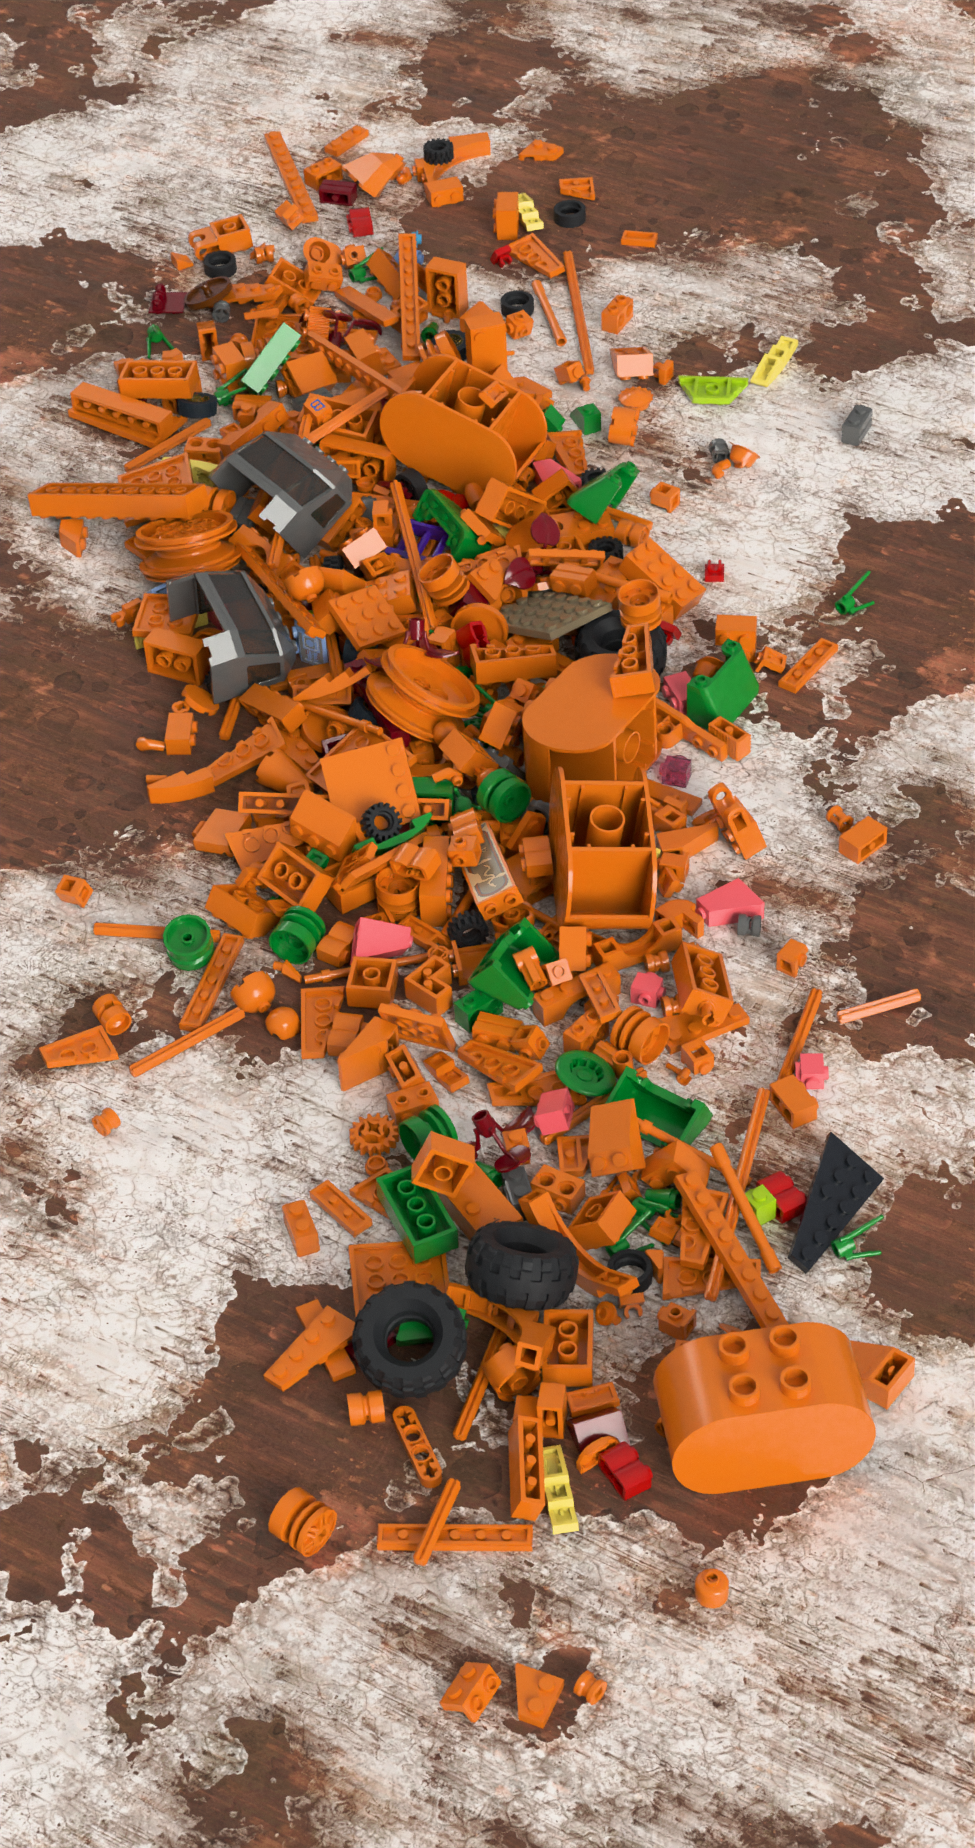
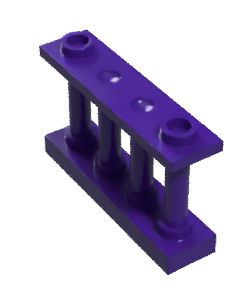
M410 519L414 535L422 537L417 545L420 560L422 561L426 558V556L421 554L429 539L439 541L432 557L442 554L449 537L442 527ZM403 536L397 548L386 547L385 553L387 555L397 553L402 555V558L408 559L407 552L404 551Z

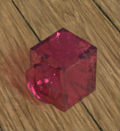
M667 755L665 762L661 763L659 768V775H662V784L686 788L692 775V759H687L682 755Z

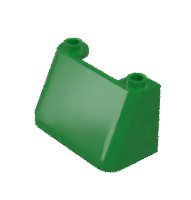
M630 461L622 462L590 480L572 493L567 500V504L588 520L597 524L609 504L615 509L619 506L640 473V470Z
M426 489L412 516L418 522H423L424 519L432 520V518H435L449 535L446 545L450 546V555L454 557L457 563H460L463 558L475 560L477 555L491 551L492 545L490 542L487 541L484 545L477 543L480 536L460 518L462 508L436 489Z
M727 639L721 647L723 655L726 656V662L712 678L705 675H697L687 684V717L697 726L708 729V724L719 716L733 723L759 693V683L741 644Z
M524 917L495 940L467 982L474 989L515 1009L520 1010L523 1008L526 1010L534 1002L532 999L534 993L528 987L522 972H519L512 954L533 946L540 960V965L557 961L559 959V952Z
M626 1066L606 1103L634 1098L638 1118L643 1121L647 1119L653 1123V1126L691 1145L713 1117L706 1104L697 1099L692 1101L690 1098H682L653 1084L646 1077H637V1071ZM640 1132L641 1139L660 1148L669 1145L650 1134L645 1135Z

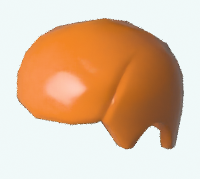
M281 1006L275 1008L268 1014L265 1020L268 1032L271 1035L273 1033L276 1034L281 1040L294 1037L301 1029L298 1014L290 1007Z

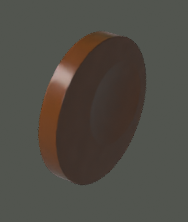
M226 276L209 279L189 291L184 298V302L190 310L206 308L227 296L232 290L233 285Z

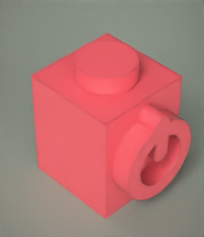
M638 972L631 985V1003L657 1008L660 998L666 994V988L663 987V978L653 972Z
M823 1053L800 1054V1061H795V1077L804 1083L806 1089H824V1080H828L829 1072L828 1066H824Z

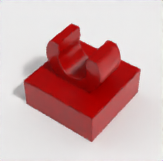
M509 245L494 250L490 261L493 265L498 263L501 268L505 265L503 260L507 261L510 265L512 257L509 254L512 249Z
M711 560L707 561V564H705V582H724V564H722L721 560H718V564H711Z
M662 620L660 627L667 636V645H671L673 639L679 641L682 633L678 627Z

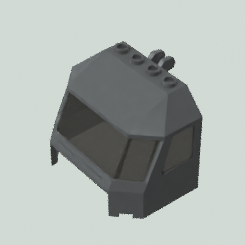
M263 431L260 435L227 455L208 478L220 489L233 490L237 500L240 496L243 497L252 485L254 486L255 484L273 497L258 516L264 521L266 519L271 521L275 525L273 529L305 559L352 504V479L347 475L349 471L344 466L338 465L329 455L325 457V453L318 446L313 448V443L306 437L302 439L296 434Z
M245 571L190 572L166 580L169 618L171 622L193 614L198 615L214 611L224 630L222 633L202 639L203 646H208L211 654L208 661L210 664L214 705L243 695L254 683L261 686H270L286 680L296 660L295 651H298L297 644L294 639H290L288 627L286 625L283 626L279 611H275L272 598H268L265 591Z

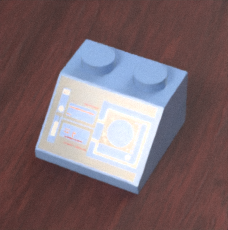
M294 619V626L291 627L293 638H296L298 651H295V653H299L301 661L312 665L328 663L325 637L324 639L309 637L304 633L305 630L297 625V621Z

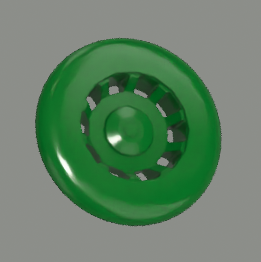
M570 1050L561 1054L555 1062V1071L558 1078L564 1085L577 1093L586 1096H603L610 1093L616 1085V1075L613 1068L606 1060L592 1052Z

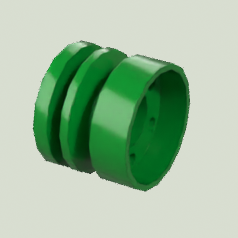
M292 906L285 911L279 923L269 937V945L280 959L288 960L291 964L295 965L304 964L310 959L315 948L322 940L326 932L325 924L314 911L302 906Z
M436 1104L420 1111L418 1117L416 1115L411 1116L398 1125L401 1142L413 1160H415L431 1131L458 1140V1135L451 1119Z

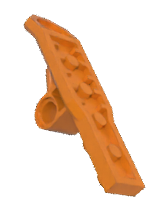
M656 697L657 739L659 742H662L663 749L671 748L684 739L691 742L696 748H700L708 753L710 757L716 758L721 762L727 758L726 743L700 728L686 715Z

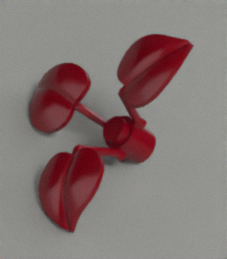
M332 310L323 311V315L326 318L336 320L334 331L330 333L329 328L328 341L339 348L341 343L345 342L344 337L349 334L353 326L367 330H377L378 334L382 335V327L375 321L367 319L352 321V317L345 313ZM302 313L299 323L306 322L304 321V313ZM339 321H352L342 337V333L337 331Z
M540 513L532 522L530 533L535 542L543 544L541 549H546L547 544L555 546L559 542L560 530L552 517L545 513ZM517 557L509 564L504 575L503 584L526 590L534 585L537 575L551 574L554 570L543 571V566H530L528 559Z
M424 618L408 619V630L405 631L403 644H407L410 636L411 640H416V642L410 645L428 651L425 652L427 657L442 659L460 655L459 650L454 652L446 649H437V646L428 642ZM364 657L366 662L382 667L381 657L373 659Z
M530 1106L504 1128L491 1117L488 1110H480L472 1116V1121L476 1127L473 1129L476 1142L468 1141L465 1143L475 1146V1159L478 1157L476 1151L481 1149L480 1135L484 1138L493 1137L505 1154L495 1161L494 1167L497 1172L505 1173L512 1171L521 1163H525L530 1159L531 1151L527 1146L518 1145L508 1152L496 1135V1128L501 1132V1137L504 1131L525 1128L526 1134L531 1132L536 1125L534 1123V1113Z

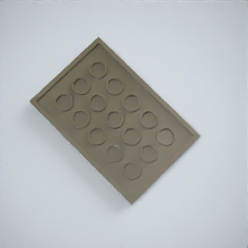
M541 590L533 591L532 595L517 599L514 604L502 606L499 612L502 613L507 621L509 633L552 641L613 609L611 603L603 602L601 599L591 600L589 597L579 598L577 595L567 596L566 594H555L554 592H543Z

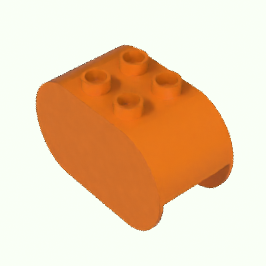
M436 354L423 360L415 370L412 379L400 393L394 395L385 404L380 416L381 434L392 454L406 466L417 470L423 477L432 478L450 487L451 491L456 494H464V488L473 482L480 485L483 491H485V487L491 477L514 486L542 450L547 439L546 418L539 404L530 395L447 354ZM497 381L509 394L491 409L478 395L492 382ZM411 390H413V391H423L425 395H423V394H421V393H417V392H412Z
M607 653L587 656L568 665L557 678H550L543 692L535 700L530 699L526 702L521 714L526 784L531 789V796L536 801L542 800L543 802L550 803L552 776L557 766L563 768L565 780L633 781L638 767H644L647 771L662 752V742H659L657 739L656 695L660 690V677L655 669V692L613 698L609 678L614 672L613 666L618 660V654Z
M555 767L550 790L549 844L553 863L552 877L556 918L559 928L560 926L587 927L588 929H649L652 925L656 904L657 856L645 768L638 767L636 769L633 781L565 780L563 768Z
M801 1322L697 1338L670 1352L660 1362L653 1377L654 1391L659 1405L674 1475L683 1486L695 1492L721 1494L832 1477L858 1464L869 1453L875 1441L876 1428L851 1342L842 1331L827 1324Z

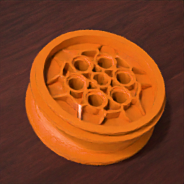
M202 510V513L193 515V518L190 520H181V518L165 520V518H160L141 526L135 533V546L140 549L156 552L139 564L140 572L143 573L144 578L147 580L166 582V580L190 572L226 571L233 568L240 562L241 552L235 550L236 546L233 543L221 540V538L230 535L237 529V521L233 519V515L229 512Z
M406 644L392 645L382 653L380 658L381 665L385 671L373 672L367 678L366 694L372 705L391 723L427 742L436 744L433 739V728L441 721H450L457 726L459 731L463 732L465 725L462 718L473 717L479 710L480 695L472 682L447 661L425 656V652L428 651Z

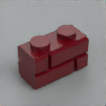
M324 179L319 187L320 203L352 207L357 199V184L355 182Z

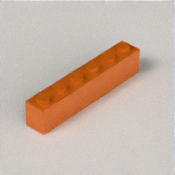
M82 382L70 393L73 408L160 438L174 427L172 411L86 382Z

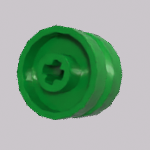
M505 768L496 769L489 773L480 784L476 795L477 803L497 821L510 823L518 819L525 812L531 799V789L528 784L517 778L511 771Z
M181 915L171 920L165 927L163 941L172 965L180 970L193 971L209 963L215 948L210 927L204 919L196 915Z

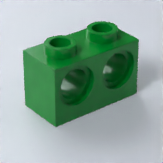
M476 989L454 1002L455 1022L468 1033L472 1032V1027L475 1021H477L480 1011L495 1015L504 1012L503 1002Z

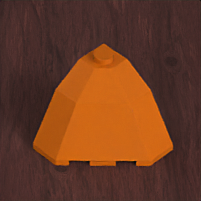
M371 152L343 165L341 169L348 173V176L353 181L357 182L358 180L360 182L358 185L376 198L379 197L389 180H396V176H399L406 162L403 161L404 157L398 153Z

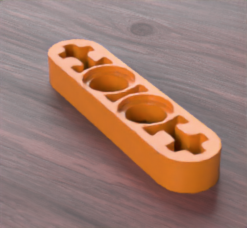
M399 1406L393 1412L394 1427L422 1486L430 1489L436 1488L442 1482V1470L415 1411L409 1406ZM405 1416L408 1419L409 1425L405 1426L403 1418L400 1417ZM412 1433L420 1436L416 1441H409L406 1438ZM421 1452L429 1455L424 1460L415 1458L416 1454ZM429 1467L431 1474L435 1477L430 1478L427 1475L426 1468Z

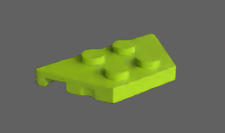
M678 376V383L692 403L724 405L730 404L748 386V378Z

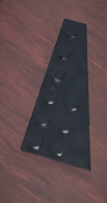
M832 1132L826 1137V1144L819 1158L818 1169L814 1174L805 1202L806 1206L799 1220L798 1231L794 1236L788 1254V1259L805 1274L813 1267L831 1245V1241L836 1239L884 1180L878 1172Z

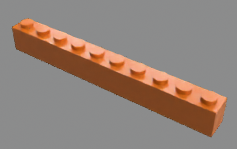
M239 792L238 813L292 815L302 794ZM316 794L330 802L329 795ZM418 798L422 815L431 812V820L450 821L452 800Z

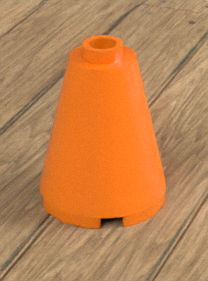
M280 748L273 749L272 752L274 754L270 757L266 755L256 771V776L259 777L255 779L257 783L281 793H287L286 785L305 779L311 792H314L313 782Z

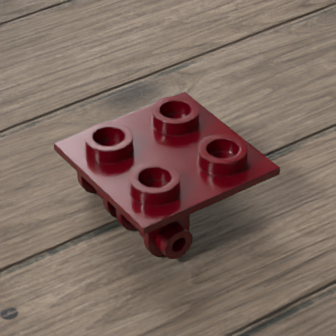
M162 283L157 284L148 312L155 314L183 313L185 307L184 298L187 292H166V288Z

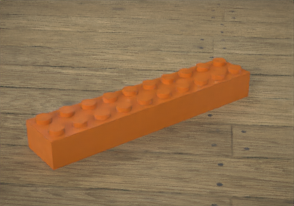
M48 482L27 494L32 516H40V518L55 516L56 519L67 516L71 517V519L86 517V519H94L96 517L110 519L117 517V519L122 520L133 517L134 520L149 518V520L165 518V520L176 518L190 520L193 518V515L202 513V510L209 506L205 484Z

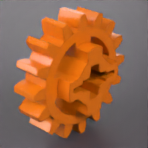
M369 1113L366 1119L360 1116L359 1123L353 1122V1128L349 1129L350 1145H353V1150H360V1155L362 1156L365 1153H369V1158L373 1154L382 1156L381 1152L389 1154L390 1148L395 1149L396 1142L400 1140L398 1125H395V1120L389 1121L388 1115L381 1118L379 1113L375 1117H372Z

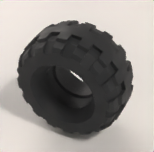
M613 609L582 625L575 638V661L596 654H618L619 649L622 648V640L626 631L621 624L620 610ZM659 625L650 631L652 641L653 668L660 677L666 667L667 642L666 635Z
M492 1222L480 1227L471 1238L465 1261V1275L470 1288L477 1295L486 1298L492 1303L501 1304L513 1309L547 1310L560 1306L568 1299L570 1293H573L578 1274L579 1256L576 1255V1247L572 1241L556 1230H550L545 1226L533 1225L528 1222Z
M404 1281L402 1284L393 1285L392 1283L385 1286L382 1291L375 1295L373 1294L366 1300V1304L361 1311L359 1310L355 1319L352 1344L359 1368L377 1389H382L383 1393H389L397 1398L416 1397L417 1399L427 1397V1394L440 1391L446 1387V1384L452 1378L456 1377L466 1356L467 1332L460 1310L446 1293L427 1283L419 1284L415 1281ZM405 1322H419L430 1328L434 1337L433 1347L430 1352L423 1358L412 1362H405L394 1358L387 1347V1339L390 1333L397 1326Z

